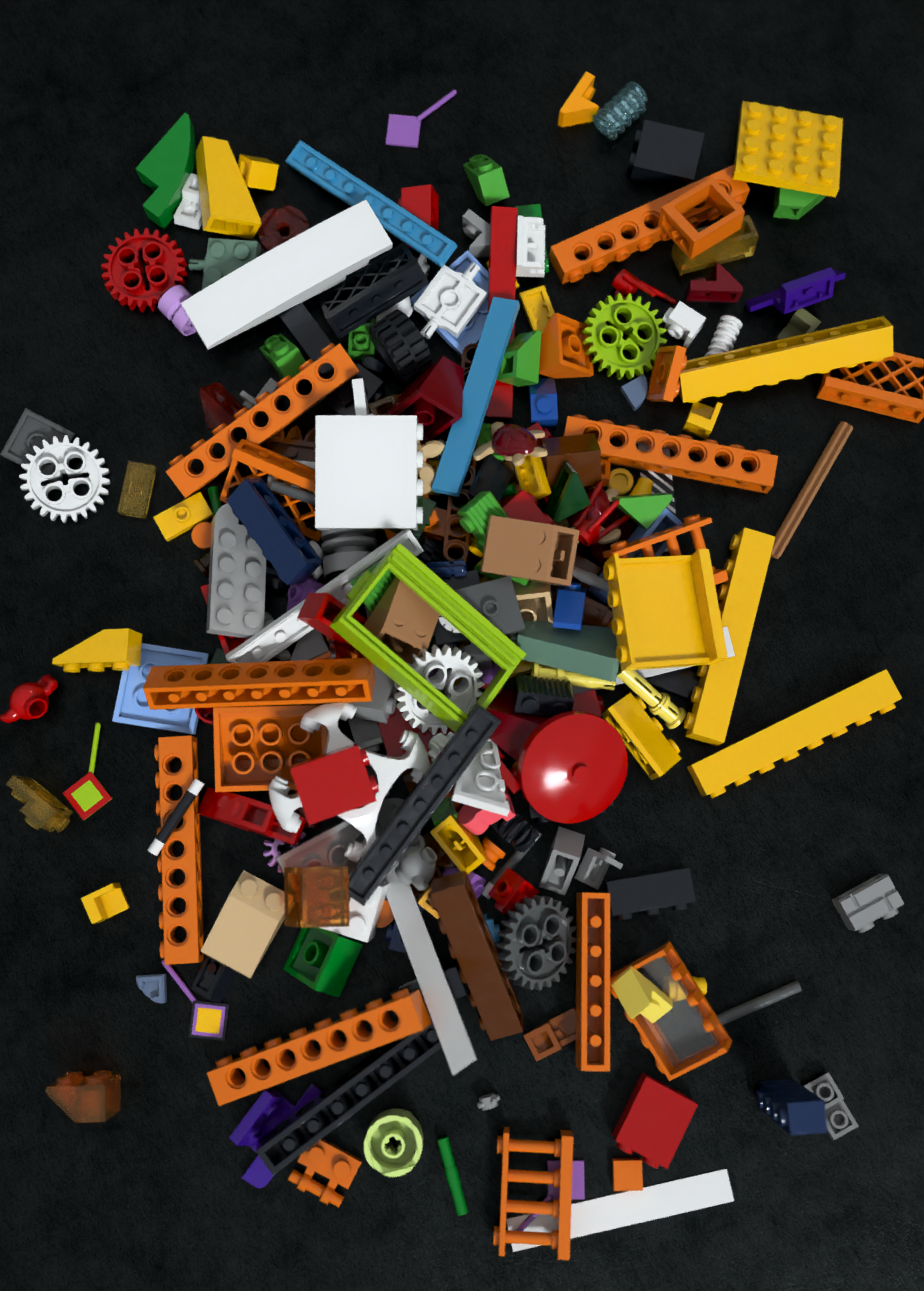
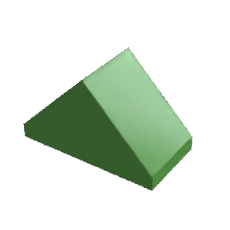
M669 493L612 497V503L615 500H619L620 503L617 507L639 527L648 529L673 500V497Z

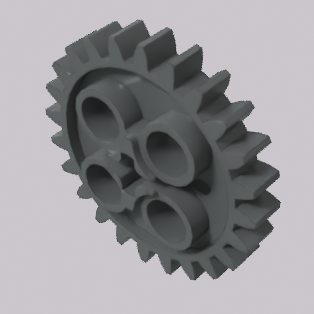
M533 895V898L524 897V904L515 903L516 912L507 911L510 920H502L501 922L506 928L505 931L498 932V935L503 937V941L497 943L496 947L502 948L503 952L497 958L505 961L500 968L508 971L506 977L514 980V984L530 990L533 988L542 990L543 986L551 987V980L559 982L558 973L566 974L567 970L564 965L566 963H573L569 958V954L576 953L571 944L576 942L577 938L572 937L571 933L577 927L569 925L574 917L566 915L568 908L561 906V901L553 900L552 897Z

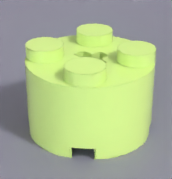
M388 1109L379 1113L371 1121L364 1140V1154L367 1162L373 1169L375 1168L388 1177H398L410 1172L422 1153L423 1131L418 1120L407 1110ZM390 1137H395L396 1140H400L398 1147H394L392 1143H388Z

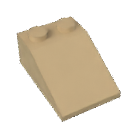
M243 870L212 927L201 952L251 979L292 907L293 896Z

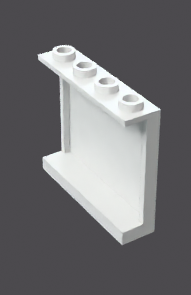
M316 415V529L418 530V524H423V507H418V496H423V479H418V468H423V451H418V440H423V423H418L417 415Z

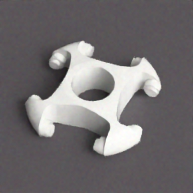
M352 702L320 705L304 714L300 722V728L313 733L314 730H319L321 724L326 726L328 736L323 754L355 744L339 730L338 720L341 719L346 722L348 718L352 719L357 706ZM404 730L400 737L399 743L402 744L401 748L407 751L400 757L387 756L365 749L379 792L375 793L377 801L338 815L364 835L363 843L355 841L354 844L349 843L344 854L347 859L355 863H359L378 837L375 835L378 813L384 797L395 780L403 771L413 768L410 775L414 777L412 781L418 783L431 766L427 751L419 735L410 730ZM275 776L268 786L272 809L283 830L297 833L302 820L299 819L300 814L294 811L299 807H303L299 794L288 795L291 788L287 785L288 781Z

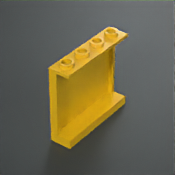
M698 549L692 555L620 559L618 553H614L605 562L603 575L605 580H608L609 586L607 601L609 607H612V632L616 635L618 644L616 658L621 664L622 671L717 664L728 657L709 549Z

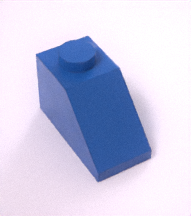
M539 378L538 384L528 385L529 427L538 422L542 429L546 427L548 430H556L558 406L554 378Z
M571 582V586H559L553 627L581 630L587 588H581V584Z

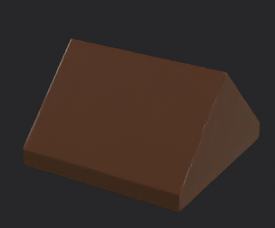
M594 433L541 439V447L547 449L548 453L547 456L543 457L551 492L564 462L570 463L575 469L584 488L595 487L599 481H602L601 450Z

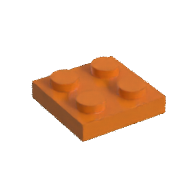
M677 345L658 347L645 399L655 402H673L680 389L678 380L680 372L683 371L687 362V356L685 355L687 348Z

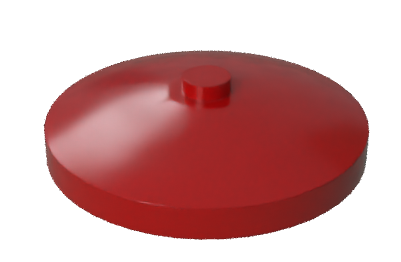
M570 711L555 715L540 724L532 732L522 748L518 762V781L522 794L540 815L549 820L559 823H578L591 819L610 806L623 787L628 769L626 746L619 732L610 723L595 714L584 711Z

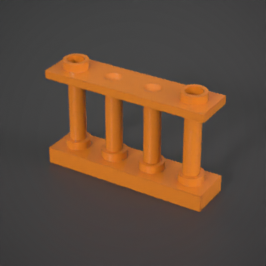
M699 514L691 515L684 518V523L644 538L627 543L626 540L610 545L611 549L602 552L604 558H610L614 553H618L619 559L628 558L627 553L641 549L644 557H655L652 544L666 540L670 556H680L681 551L676 536L690 531L695 551L706 549L700 527L712 523L711 517H700ZM712 566L715 585L729 580L726 570L715 569Z
M504 1127L503 1136L498 1135L497 1154H503L500 1227L494 1226L493 1245L499 1246V1256H505V1243L552 1246V1249H557L558 1260H570L573 1167L572 1130H561L560 1139L555 1138V1141L509 1139V1127ZM509 1151L555 1154V1157H560L559 1169H554V1172L508 1169ZM507 1182L554 1184V1187L559 1188V1198L553 1199V1202L507 1200ZM506 1212L553 1215V1218H558V1229L552 1230V1233L506 1230Z

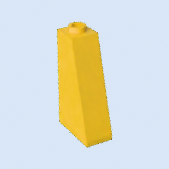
M202 136L195 155L203 231L252 239L261 225V219L229 143L225 140Z

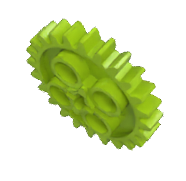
M618 293L614 300L609 295L605 299V303L600 300L596 304L597 309L592 308L589 312L591 317H587L584 321L589 327L582 330V334L588 336L582 341V344L590 346L585 354H593L594 358L590 363L599 362V372L607 368L608 377L616 372L617 380H620L624 374L630 380L634 377V373L639 377L644 374V371H650L653 368L652 364L654 365L658 347L667 342L666 339L660 337L666 332V329L659 328L658 326L664 320L655 319L654 316L658 310L650 312L648 310L650 302H647L644 306L641 305V296L632 301L631 293L624 300L621 293ZM617 314L623 315L626 323H621L617 319ZM637 330H642L646 335V339L640 338ZM623 333L626 335L625 340L622 338ZM602 334L610 337L611 344L604 342ZM623 350H627L630 352L632 356L631 360H628L623 356Z

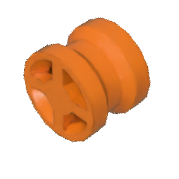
M484 837L481 844L487 859L482 864L493 871L496 868L495 863L498 859H502L506 853Z

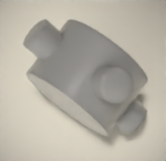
M495 1093L481 1096L477 1107L479 1109L482 1108V1110L492 1109L498 1106L497 1101L500 1100V1097L495 1095Z

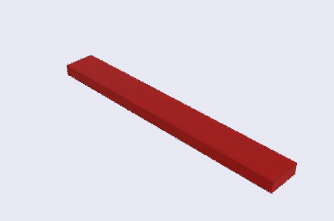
M492 206L490 209L488 312L493 297L515 300L518 208ZM515 323L508 345L514 340ZM496 380L485 418H512L513 385Z

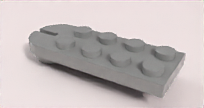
M226 503L218 509L211 525L206 633L249 639L264 628L266 558L263 556L262 550L255 540L248 535L243 523L233 514L230 505Z
M387 798L383 800L375 826L376 836H379L405 800L400 798ZM344 820L275 857L301 909L339 889L358 864L344 856L349 843L354 844L355 841L363 843L364 840L363 833L349 822Z

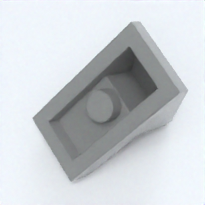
M468 209L462 216V228L469 238L475 239L469 246V252L475 258L489 257L490 225L472 210Z

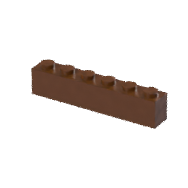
M466 870L433 880L431 892L428 893L429 903L433 910L437 909L440 916L438 918L442 934H447L449 938L450 954L453 959L457 958L460 965L458 969L461 981L463 983L467 982L470 989L468 991L469 999L473 1007L477 1006L481 1029L487 1031L491 1041L523 1032V1012L511 982L506 977L507 972L500 968L503 962L497 958L499 952Z

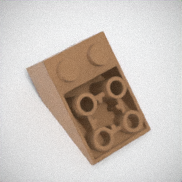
M489 515L480 571L556 586H571L580 530Z
M395 577L363 627L404 662L413 664L412 654L420 658L422 657V648L428 649L440 614L398 577Z

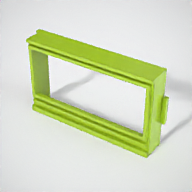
M399 543L386 553L371 573L368 570L363 573L345 596L349 599L348 603L329 626L446 726L456 732L469 713L466 715L352 617L353 613L386 571H391L501 667L472 709L477 703L485 709L488 708L519 662L524 659L526 653Z

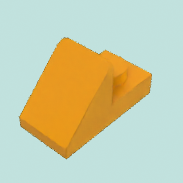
M587 71L560 109L558 126L567 127L593 122L597 119L599 106L590 101L595 93V88H593L594 75Z

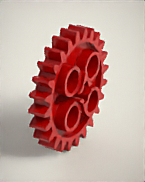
M145 228L144 233L140 235L139 231L135 229L134 236L132 237L127 232L124 233V241L115 238L118 244L117 247L108 246L112 254L103 255L108 263L101 264L105 272L101 276L106 282L104 285L108 292L111 291V296L114 300L118 299L121 306L128 303L130 310L133 311L136 305H138L140 311L144 312L145 307L149 305L150 309L154 311L155 304L159 302L166 291L176 285L185 286L186 283L182 277L188 276L186 269L183 268L187 266L185 258H182L184 254L181 248L178 249L176 241H171L168 234L161 237L159 230L156 229L153 235H151L149 229ZM140 250H142L143 260L147 265L145 267V271L150 284V290L148 291L146 286V280L142 275L144 273V268L139 255ZM160 253L156 258H150L153 254ZM134 258L132 262L125 263L128 259ZM158 277H164L162 281L155 282ZM133 282H139L135 287H129Z

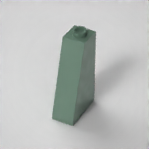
M523 620L525 631L510 634V640L526 653L523 660L616 682L619 662L616 658L618 644L616 635L612 632V627L582 625L581 630L553 627V623Z

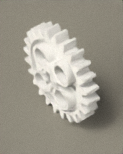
M67 435L64 436L61 443H59L56 436H53V444L51 445L45 439L42 440L43 449L34 445L33 448L36 455H25L30 464H21V467L27 473L19 475L20 479L27 481V483L20 486L21 490L30 491L24 498L26 501L35 500L31 505L32 509L35 510L42 507L40 511L42 517L50 512L51 521H55L59 515L63 523H66L68 516H71L74 522H77V515L80 513L87 519L86 510L88 509L96 513L95 502L104 504L102 498L99 497L100 494L108 495L109 493L108 490L103 488V485L110 484L109 479L103 478L104 475L109 473L108 468H100L105 463V459H95L99 451L95 449L89 452V442L81 447L78 437H76L73 443H70ZM73 458H79L83 461V465L80 469L73 470L68 467L69 461ZM47 463H52L56 466L55 472L51 475L41 473L42 467ZM84 473H89V477L86 478H73L76 476H80ZM63 474H67L69 478H72L68 480V485H63L62 481H58L62 479ZM43 481H57L47 486L41 485ZM79 484H87L89 492L84 496L76 495L75 487ZM51 490H61L62 497L58 501H50L48 493Z
M444 644L442 651L436 645H433L432 653L422 648V657L420 658L412 654L414 663L407 664L467 715L477 702L476 698H479L483 693L478 688L485 685L481 679H478L483 673L476 668L478 666L477 662L473 659L470 660L471 656L466 652L461 654L462 651L456 646L451 651L447 644ZM438 668L436 675L428 677L432 669ZM462 677L460 684L453 686L454 681ZM397 683L394 684L401 691L394 694L396 700L400 701L396 707L400 712H403L401 714L406 721L409 720V724L413 728L418 726L422 733L429 729L432 735L436 734L438 728L443 734L447 733L448 726L434 714L428 712V709L417 702L415 698Z

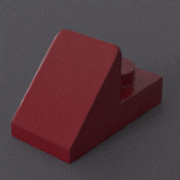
M716 262L712 271V281L706 278L690 280L686 290V301L737 303L743 292V286L721 264Z

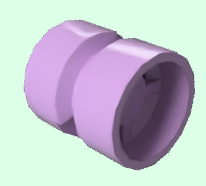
M176 285L166 291L160 298L158 309L168 320L172 321L182 335L188 336L195 333L196 330L181 303L192 295L184 286Z

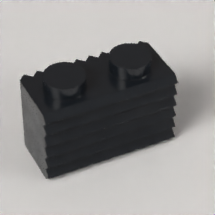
M520 674L516 676L512 695L514 713L551 718L560 713L572 711L575 699L570 681L565 682L562 680L560 682L559 679L555 681L553 678L549 680L542 677L538 679L537 676L533 678L531 675L529 677L526 675L521 676Z

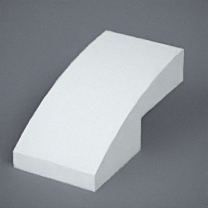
M191 173L182 189L183 199L174 214V223L199 230L202 225L198 175Z

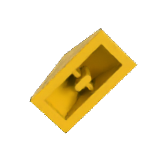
M453 814L430 832L460 872L466 870L468 875L487 859L478 835L468 831Z

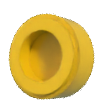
M623 468L612 470L607 489H617L619 496L628 494L634 482L632 474Z

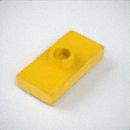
M544 285L519 294L532 331L539 330L542 331L541 334L551 316L555 314Z
M529 454L524 457L525 462L519 466L514 465L521 490L524 489L526 492L531 493L537 501L551 494L541 457H532Z
M198 492L153 518L168 542L194 528L197 524L212 518L213 513L202 493Z

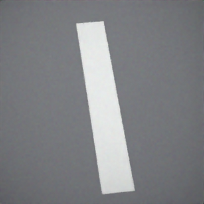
M398 860L383 880V882L389 883L386 897L450 1070L454 1076L477 1058L410 885L403 884L395 873V867L399 865Z
M727 1169L644 1187L643 1191H627L571 1204L570 1239L733 1202L734 1198ZM530 1214L506 1219L508 1230L515 1231ZM539 1214L524 1231L552 1233V1230L558 1229V1218H553V1215ZM511 1243L513 1252L541 1246Z

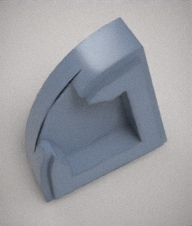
M643 374L630 381L620 389L633 411L641 406L646 397L648 386L645 375Z
M166 973L136 976L139 989L148 998L157 1003L167 1002Z

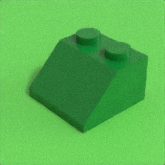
M307 917L283 970L313 990L339 998L363 944L351 937L314 926L315 920Z

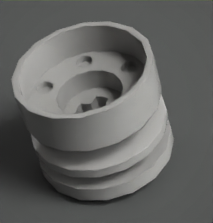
M377 529L321 530V540L324 541L322 543V551L331 553V555L323 558L324 578L333 580L370 554V550L377 548L378 540L375 539L377 537Z

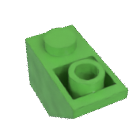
M479 154L469 159L470 162L463 164L478 200L485 206L510 197L502 167L487 155Z
M775 187L773 217L799 219L826 196Z
M536 330L519 334L507 346L497 381L517 387L538 384L542 331Z
M281 333L269 337L264 345L260 347L264 356L282 379L288 375L293 378L299 374L300 370L298 368L306 362L299 349Z

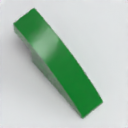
M187 113L180 117L135 168L141 182L154 191L142 206L148 218L162 229H165L173 219L183 199L182 189L189 175L193 174L196 152L195 132Z

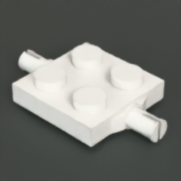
M471 262L464 274L455 272L444 265L414 304V310L425 316L429 321L420 332L423 337L426 335V338L430 339L437 327L448 331L455 337H458L487 298V292L476 286L472 280L480 270L477 264L475 266V263Z

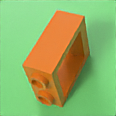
M711 177L662 206L658 225L692 259L740 230L745 211L741 204L736 202L726 192L725 188ZM708 200L724 218L698 232L682 214Z

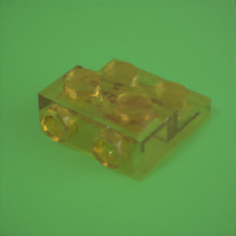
M13 775L6 783L13 789L11 794L22 803L27 801L20 811L27 816L24 820L31 827L37 830L39 828L45 829L49 832L56 830L58 833L67 827L70 822L68 818L73 812L33 778Z

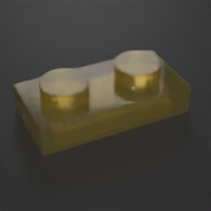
M128 461L117 511L120 515L146 519L157 470L154 465Z

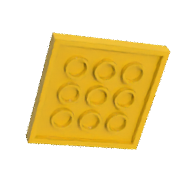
M743 101L740 109L733 179L836 197L840 181L843 118Z

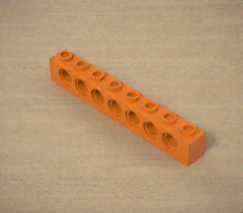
M734 165L729 166L551 246L549 259L562 284L569 281L571 283L576 282L584 274L591 271H601L607 264L613 261H623L633 252L638 250L645 251L660 240H670L671 238L658 225L661 207L712 177L741 206L745 204L750 191L749 186L745 181L734 180ZM708 200L699 204L701 208L694 207L682 214L694 228L704 220L708 219L711 221L721 215ZM646 224H651V225H653L655 228L650 229V228L646 227L645 225H646ZM628 234L632 239H626L622 235ZM599 245H607L609 249H601ZM583 255L587 259L579 260L575 256Z
M331 343L320 351L322 357L313 362L312 359H309L298 368L300 370L299 374L293 378L290 375L286 376L276 384L279 388L270 394L266 391L255 399L257 404L250 410L244 407L233 415L236 420L227 426L225 423H222L212 431L214 434L212 438L207 441L201 439L190 448L193 452L186 457L181 454L169 462L171 468L165 472L185 498L190 497L230 468L234 448L239 443L234 438V431L238 427L246 430L247 441L260 446L358 374L360 370L340 343L337 346ZM324 364H331L334 368V374L329 379H323L320 375V368ZM305 379L309 380L312 384V391L308 395H302L298 390L299 383ZM282 395L290 399V407L286 411H281L277 407V399ZM260 411H264L269 418L267 425L264 427H260L255 421V416ZM216 443H221L225 448V455L222 458H217L213 454V446ZM194 459L201 460L204 465V469L200 474L192 470L191 464Z
M583 415L567 416L563 436L594 433L601 450V459L611 461L610 464L766 494L773 487L778 456L771 455V452L767 450L750 451L745 450L741 445H719L715 440L698 441L693 440L691 436L683 434L677 436L666 435V432L662 430H640V427L636 425H625V427L614 425V422L610 420H599L598 422L588 420V417ZM617 438L623 445L615 447L610 443V439ZM636 444H645L648 447V451H639ZM662 449H671L674 452V456L668 457L664 455ZM688 454H697L700 457V461H692ZM715 458L723 459L726 462V467L718 466ZM741 463L749 464L752 467V472L743 470Z
M367 658L152 666L143 690L150 710L372 702L376 677L373 663Z
M192 735L159 737L158 744L155 745V759L159 761V772L155 774V784L157 789L160 788V800L156 801V813L161 818V827L157 828V835L195 778L198 779L197 738ZM175 758H179L182 762V767L178 772L173 773L170 769V764ZM179 785L183 790V794L179 800L175 801L171 797V791L175 786ZM199 793L184 814L182 826L174 829L161 849V856H158L159 873L162 872V884H159L158 897L160 901H163V912L159 914V927L164 929V941L160 942V956L164 958V965L204 961V953L201 952L204 945L200 814L197 813L199 809ZM177 841H181L184 845V852L179 857L173 853V845ZM178 869L185 873V881L181 885L176 884L173 879V875ZM179 897L186 902V909L183 913L177 912L174 908V903ZM178 926L184 927L187 931V937L183 942L177 940L175 936V930Z
M408 988L393 993L391 995L392 1000L383 1003L382 998L376 999L365 1005L366 1010L357 1012L356 1008L341 1013V1019L332 1022L331 1018H327L315 1023L316 1029L307 1032L306 1027L291 1032L289 1034L290 1038L282 1041L281 1037H277L264 1043L266 1048L257 1050L256 1046L240 1052V1058L233 1060L232 1055L216 1061L217 1067L207 1072L218 1106L424 1030L432 1022L419 989L410 993ZM390 1010L398 1015V1023L391 1020L389 1016ZM364 1020L371 1024L372 1032L365 1029ZM338 1030L345 1033L346 1042L340 1039ZM313 1040L320 1044L321 1051L314 1047ZM289 1049L295 1054V1060L289 1056ZM264 1059L269 1062L270 1069L265 1066ZM239 1069L244 1071L245 1078L241 1076Z

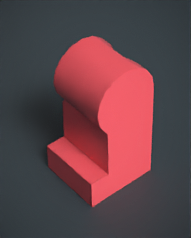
M504 791L506 801L509 802L510 807L507 816L465 804L459 810L457 817L459 823L474 835H480L487 830L489 825L494 824L501 818L509 821L516 814L510 796Z

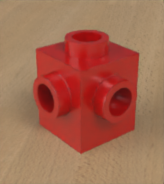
M508 867L488 895L497 901L494 907L507 916L508 910L516 912V902L524 904V897L533 898V895H537L540 891Z

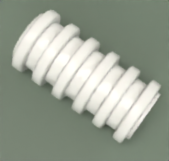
M731 315L720 317V323L717 325V330L714 332V337L711 339V345H709L705 356L733 350V344L736 343V337L742 328V322L738 318Z

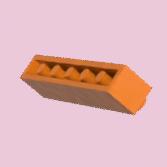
M578 892L576 893V1067L581 1071H610V893Z

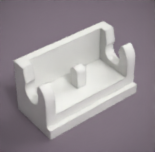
M518 215L516 277H544L545 225H543L544 219Z

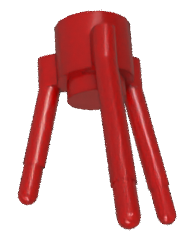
M626 269L620 271L612 283V286L617 289L614 295L616 296L618 293H621L623 300L625 295L631 293L632 296L637 289H640L652 297L658 296L671 304H676L675 299L639 280Z
M602 481L598 482L589 498L591 505L583 509L581 515L573 524L576 530H580L578 541L587 547L591 544L595 545L601 538L629 519V516L625 515L599 532L601 530L600 524L619 505V500H615L596 520L591 517L585 520L603 486Z

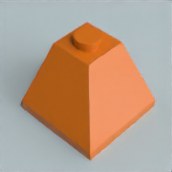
M559 313L553 314L541 334L539 374L550 378L594 376L593 364L590 363L593 359L592 354H585L590 346L582 344V341L588 337L582 334V330L589 326Z

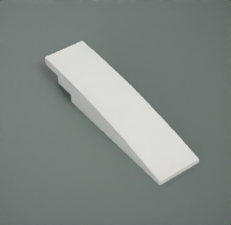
M364 200L241 266L181 303V306L208 350L345 281L347 275L368 265L370 259L392 249L393 243L367 200Z

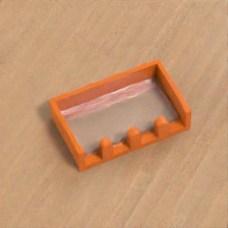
M670 941L627 966L614 971L610 976V991L617 999L619 998L612 988L611 982L629 966H633L673 1000V1008L655 1023H651L641 1013L634 1019H630L624 1009L629 1022L634 1023L639 1031L641 1042L646 1048L650 1049L655 1057L657 1068L661 1073H665L669 1081L728 1052L732 1039Z

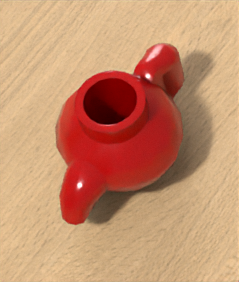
M45 675L37 683L26 682L16 686L9 698L10 709L0 716V720L12 723L19 719L31 720L42 717L48 709L49 695L57 688L58 681L51 675Z

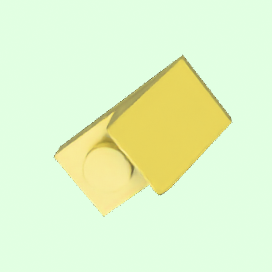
M629 966L611 982L612 988L630 1019H634L641 1013L651 1023H655L673 1008V1000L633 966Z

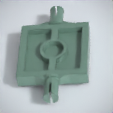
M209 238L205 259H190L189 269L203 271V290L259 257L261 244L258 241Z

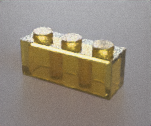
M747 215L743 218L740 230L692 259L674 242L672 257L680 275L715 266L716 262L724 264L753 256L759 234L750 215ZM709 226L698 228L696 230L698 232H701Z

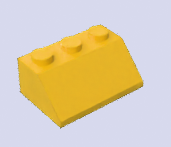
M630 692L609 707L602 716L619 732L626 748L649 778L653 780L662 776L682 759L678 754L680 749L672 739L667 740L661 732L663 727L655 717L650 718L645 712L647 707L638 695L633 696Z

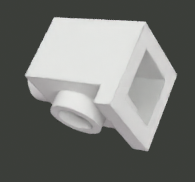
M679 301L674 309L670 307L662 319L666 323L664 328L668 330L669 334L674 338L684 340L683 346L688 348L701 330L706 317Z

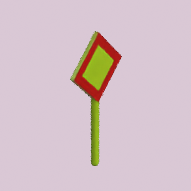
M99 722L95 724L88 774L63 792V795L83 820H86L113 799L94 775L101 727Z

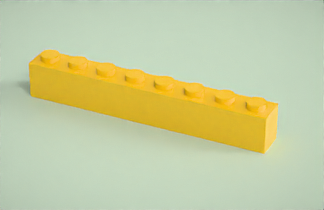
M884 316L687 360L685 368L680 372L678 380L680 389L678 394L683 403H696L703 398L712 396L722 397L729 392L738 390L749 391L756 386L775 385L779 381L787 379L798 380L814 373L825 374L832 369L841 367L852 368L859 363L867 361L878 362L885 357L893 356V325Z
M744 527L737 535L734 534L729 546V549L733 550L731 559L726 561L723 569L726 570L729 580L720 585L717 599L720 600L719 610L722 627H728L735 656L728 657L717 664L699 665L697 676H700L698 686H695L692 691L691 702L694 704L692 712H688L685 718L684 728L687 729L685 737L715 746L725 742L775 536Z
M887 669L687 766V769L701 796L710 794L711 798L717 797L726 792L725 786L733 782L736 786H739L751 780L749 774L757 770L760 774H763L775 768L773 762L783 758L784 762H787L799 756L797 750L806 746L808 750L816 748L824 743L822 738L830 734L832 738L838 737L848 732L846 726L854 722L856 726H860L872 720L870 714L878 710L880 714H884L896 708L894 702L902 699Z

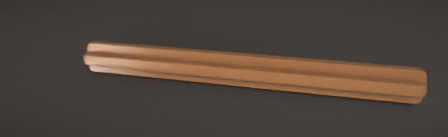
M845 421L838 424L776 533L771 557L775 559L781 557L853 430L851 424Z

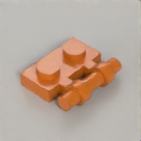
M322 1138L303 1152L297 1161L307 1167L305 1173L302 1174L293 1169L288 1180L298 1185L297 1189L303 1192L307 1190L320 1197V1201L326 1205L331 1203L339 1208L344 1196L334 1190L337 1184L346 1189L349 1188L362 1159ZM314 1172L330 1179L327 1186L311 1179Z

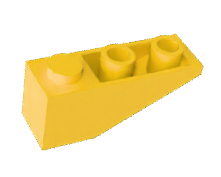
M129 628L104 629L54 657L52 664L63 667L64 672L78 673L80 668H87L88 671L103 672L105 667H112L113 670L128 671L129 666H140L142 634Z

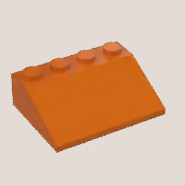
M320 705L213 707L215 792L269 791L268 786L275 776L287 780V785L291 787L290 790H297L289 766L323 755L328 736L325 725L321 724L319 730H314L313 733L300 728V722L304 714Z

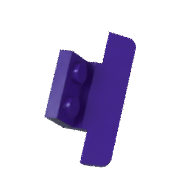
M830 267L782 284L780 289L747 300L745 302L746 309L752 312L773 305L783 314H787L833 297L835 282L845 279L846 273L833 270Z
M311 1084L298 1103L294 1104L281 1092L265 1089L229 1138L237 1146H250L256 1152L257 1140L320 1094L322 1090L315 1084ZM258 1155L242 1176V1179L256 1188H263L274 1175H272Z

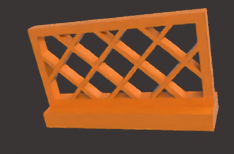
M893 352V356L885 357L883 360L873 362L868 366L864 363H859L857 366L860 370L853 374L845 367L839 368L845 376L843 379L830 377V372L823 374L822 382L817 392V398L918 424L924 417V376L917 379L910 370L914 366L924 369V359ZM888 360L895 361L900 369L891 372L884 362ZM876 366L885 375V377L876 380L870 372ZM902 372L911 382L904 387L895 377ZM864 374L871 384L868 386L861 385L855 378ZM889 380L896 391H885L880 384ZM915 387L921 395L920 399L910 397L906 390Z
M241 439L234 448L231 457L233 459L219 500L228 503L226 500L230 496L228 495L230 487L240 485L246 478H261L265 474L274 476L277 481L288 485H296L302 490L315 494V469L245 439ZM238 462L248 465L253 474L242 478L237 469ZM284 495L286 501L280 504L283 508L286 506L290 507L295 516L292 520L304 536L319 542L321 530H317V532L306 527L303 521L304 519L315 517V505L308 503L311 512L300 515L295 505L300 500Z

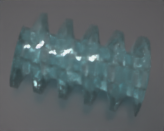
M628 82L625 88L621 89L617 95H614L603 108L593 115V122L596 128L609 139L615 140L618 136L617 133L621 134L624 132V126L629 127L632 124L631 120H637L639 114H643L646 111L644 103L647 102V95L644 89L635 82Z

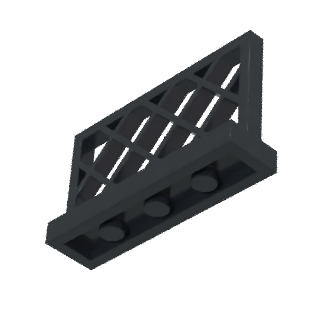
M403 242L346 277L345 281L320 293L316 298L326 320L340 339L430 283L418 261ZM389 268H394L393 272H388ZM367 282H372L370 286H365ZM350 295L347 300H343L345 296ZM335 296V298L333 299V301H327V300H329V299H331L332 297Z

